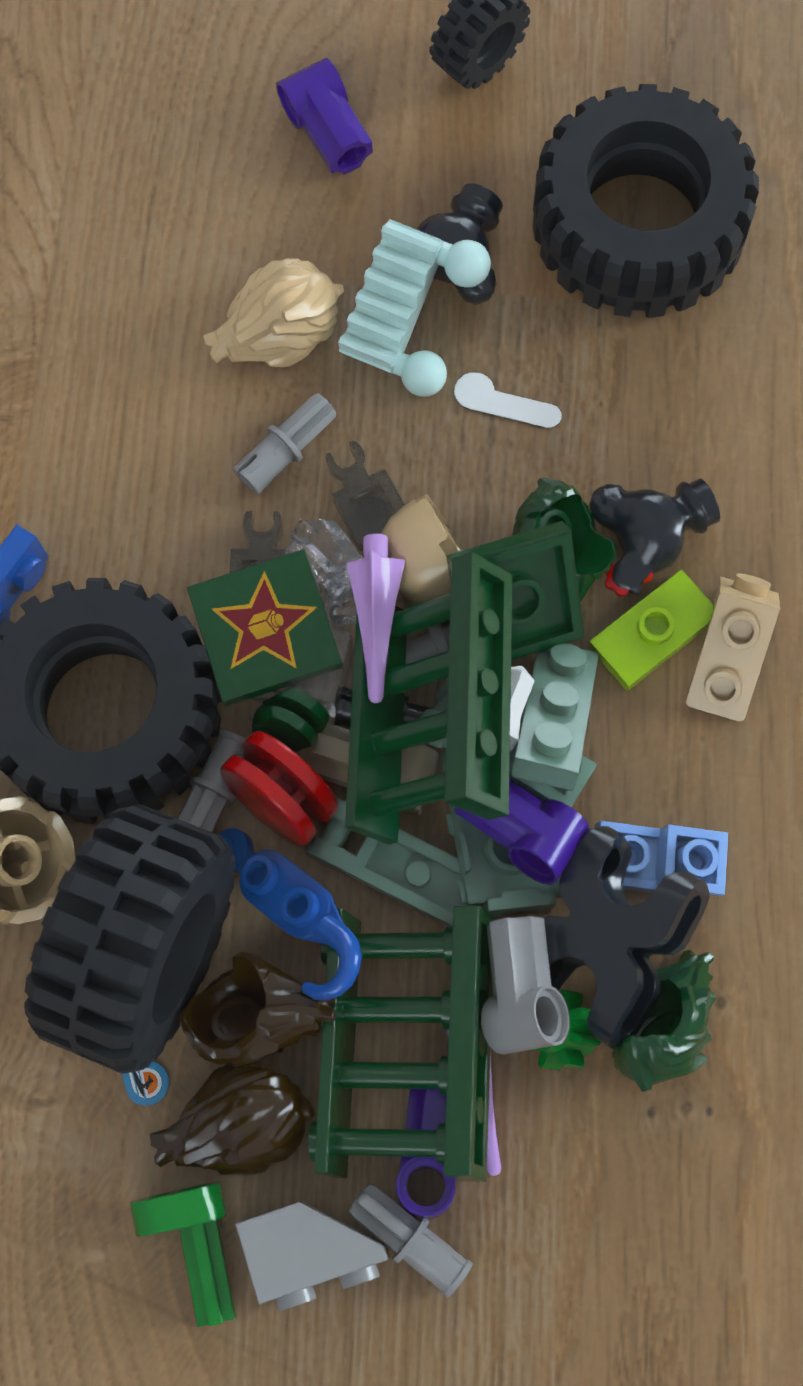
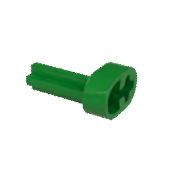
M221 1183L201 1184L130 1202L137 1237L179 1229L197 1327L222 1324L224 1321L235 1319L236 1314L217 1220L227 1216Z

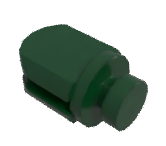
M290 688L262 701L252 719V733L256 731L267 733L296 752L317 743V733L325 730L330 714L312 696L299 689Z

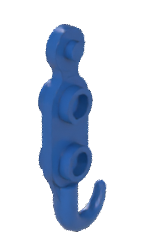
M228 828L222 831L219 835L223 837L233 851L236 861V867L233 872H239L240 889L246 900L286 933L300 940L329 945L338 954L339 968L332 980L321 985L304 982L301 987L302 992L314 1000H331L341 996L353 985L360 972L362 953L359 941L353 932L344 925L334 903L333 896L324 886L286 856L274 850L254 852L252 839L248 834L237 828Z

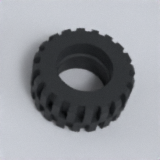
M639 84L638 91L626 92L625 86L607 90L605 92V99L598 101L595 96L590 97L576 106L575 117L571 114L564 116L553 128V137L546 141L543 146L535 183L533 204L534 239L541 245L540 257L546 268L550 271L558 269L557 282L568 293H574L576 289L583 292L582 302L597 310L603 303L615 307L614 315L631 317L632 310H645L647 318L665 316L666 308L674 305L676 311L681 312L696 305L699 293L706 297L712 295L720 288L724 276L731 274L739 261L754 217L755 203L759 193V176L753 171L756 160L751 147L746 142L739 144L742 132L730 118L721 121L717 117L719 108L705 99H702L700 103L688 99L690 94L688 91L673 87L672 93L657 91V84ZM627 175H648L662 179L676 187L690 202L695 214L683 223L671 228L655 231L638 230L617 223L608 217L595 203L591 194L601 185L612 179Z
M88 578L86 580V589L75 590L71 582L68 581L52 586L55 596L42 603L34 595L20 605L26 614L15 624L6 618L0 625V770L29 798H33L44 809L55 811L58 815L63 813L70 814L77 822L95 824L98 817H107L109 819L113 811L134 805H143L156 811L165 807L160 798L173 789L180 796L191 786L189 783L191 779L188 774L195 766L203 768L211 753L208 745L210 737L218 736L221 717L217 710V704L222 699L206 648L202 644L197 630L186 615H178L171 601L159 593L149 598L142 585L126 580L120 583L119 590L112 589L107 578ZM107 654L125 655L142 661L153 674L157 692L150 715L133 736L117 746L96 752L69 750L54 739L47 726L48 705L58 682L70 669L87 659Z
M134 805L117 809L110 814L109 819L102 820L94 828L91 839L84 841L75 854L76 860L71 869L65 871L57 887L59 891L52 906H48L41 925L44 927L39 941L34 944L30 958L33 964L31 972L26 976L24 990L28 995L24 1003L25 1014L28 1018V1023L39 1039L122 1074L144 1070L150 1066L151 1060H155L164 1051L166 1042L172 1040L179 1029L180 1018L178 1013L186 1008L187 1003L195 996L200 983L204 981L210 967L209 962L220 941L223 922L227 918L231 904L229 898L234 889L235 876L233 871L236 867L233 851L222 836L149 807Z

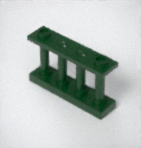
M473 551L452 558V578L449 594L406 609L395 605L386 663L384 694L379 703H372L368 698L363 644L358 615L356 613L345 828L388 845L398 842L399 811L444 799L446 803L486 820L509 815L513 575ZM450 620L448 651L405 665L407 634ZM448 678L447 710L403 723L404 692ZM447 738L445 772L401 784L402 750Z
M454 906L453 926H446L444 932L361 933V921L343 908H337L344 925L353 932L360 943L362 959L445 958L446 963L451 965V989L444 990L442 997H357V975L353 985L341 996L335 998L336 1000L330 1007L336 1011V1019L333 1022L323 1021L317 1121L311 1123L308 1133V1153L310 1159L315 1161L314 1172L333 1178H347L349 1155L436 1157L439 1164H444V1176L458 1181L486 1182L490 1046L483 1035L481 1012L484 1003L489 997H492L487 926L494 919L480 906ZM320 944L321 960L326 966L325 983H327L337 973L339 957L337 952L329 945ZM356 1023H442L443 1028L449 1030L448 1056H442L440 1062H354ZM352 1088L439 1089L440 1094L446 1096V1122L440 1123L437 1130L350 1128Z

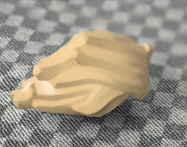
M286 258L281 261L269 262L263 268L256 270L249 277L244 288L236 295L227 312L228 320L215 331L203 335L205 345L212 347L210 352L211 359L216 363L227 357L232 362L261 361L267 362L270 367L294 365L307 357L318 343L326 341L334 333L335 325L338 322L337 299L345 292L343 285L334 284L326 273L320 272L309 261Z

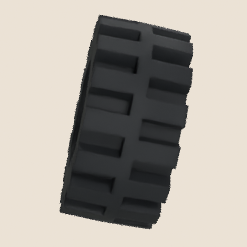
M452 0L447 6L449 8L447 14L441 15L437 22L440 26L439 29L432 34L431 41L434 44L429 47V53L432 55L431 59L467 89H470V87L473 89L479 88L482 82L488 83L492 80L493 73L501 72L505 67L504 62L508 58L512 59L517 51L515 49L516 45L521 43L526 35L523 30L529 26L530 18L527 16L530 14V8L523 0Z

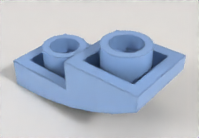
M599 821L594 825V828L601 826L611 827L621 833L630 844L632 857L622 884L624 890L653 892L665 876L674 872H688L706 882L710 896L725 895L728 849L727 832L669 824L661 829L608 821Z

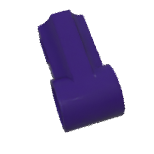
M324 58L276 82L277 94L289 120L295 128H304L330 172H342L345 175L361 167L363 161L373 153L372 141L349 106L344 84L333 63L328 58Z
M509 780V815L486 820L458 807H455L453 811L506 847L511 862L522 873L539 883L553 885L558 881L579 843L590 831L586 820L572 807L554 799L540 801L511 780Z
M409 1089L405 1129L437 1130L440 1123L446 1122V1096H442L439 1089ZM401 1157L396 1188L403 1208L418 1218L431 1219L444 1214L452 1205L456 1192V1180L444 1176V1164H439L436 1157ZM421 1169L436 1171L445 1182L444 1196L432 1206L418 1205L408 1195L407 1185L409 1179L415 1172Z

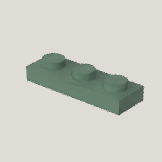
M567 643L557 644L552 648L536 653L531 675L534 679V684L525 704L519 741L517 742L510 776L574 791L580 770L599 653L580 649L575 645Z

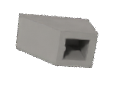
M298 1202L235 1224L258 1303L262 1304L275 1299L279 1311L316 1299L317 1296L313 1286L339 1277L342 1289H346L380 1277L377 1263L389 1259L386 1245L306 1202Z

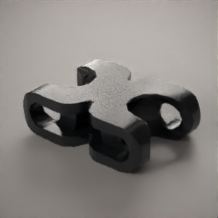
M601 826L590 830L585 835L560 877L559 893L569 908L570 915L567 917L546 916L544 923L551 986L559 991L564 982L578 967L587 965L592 970L597 990L587 1017L588 1027L596 1039L612 1049L616 1048V1045L621 1046L623 1038L632 1035L636 1036L661 993V978L649 961L652 954L673 956L685 949L706 909L710 895L708 886L703 879L688 872H674L662 879L658 887L645 902L631 906L626 901L622 886L632 857L630 844L618 831L609 826Z

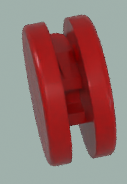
M253 732L242 744L243 750L250 762L235 755L230 756L220 767L221 777L237 799L263 824L286 841L297 846H306L317 833L308 815L316 820L328 822L338 811L337 799L319 774L292 749L267 733Z

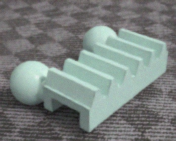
M389 219L382 227L381 242L374 248L372 253L373 263L365 271V284L355 297L356 307L347 318L348 328L346 333L339 339L338 352L398 375L410 393L419 397H428L438 393L446 382L447 369L444 361L436 353L427 350L417 351L411 355L404 352L438 265L445 268L448 278L454 284L469 288L479 285L486 279L490 271L491 260L486 248L477 241L462 240L452 245L439 238Z

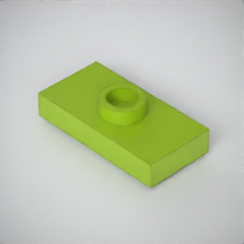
M681 569L590 640L588 648L593 652L599 653L598 659L621 686L626 691H629L709 627L713 614V604Z

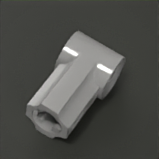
M528 916L503 918L489 922L487 936L493 997H489L484 1003L481 1012L482 1031L488 1045L494 1052L504 1055L562 1044L567 1038L569 1031V1012L562 994L551 986L544 918Z

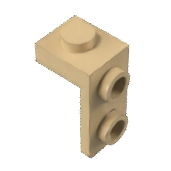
M741 573L736 574L734 580L720 577L713 601V614L686 697L687 706L736 721H743L745 719L780 612L779 593L770 591L771 583Z

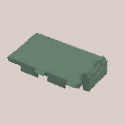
M443 748V752L440 754L442 772H445L446 748ZM448 804L450 814H446L449 835L455 838L462 882H458L461 902L467 904V906H482L481 908L494 920L500 916L517 912H536L537 915L550 914L557 904L556 898H561L559 893L560 878L553 885L542 884L529 878L511 862L506 847L453 812L455 806Z

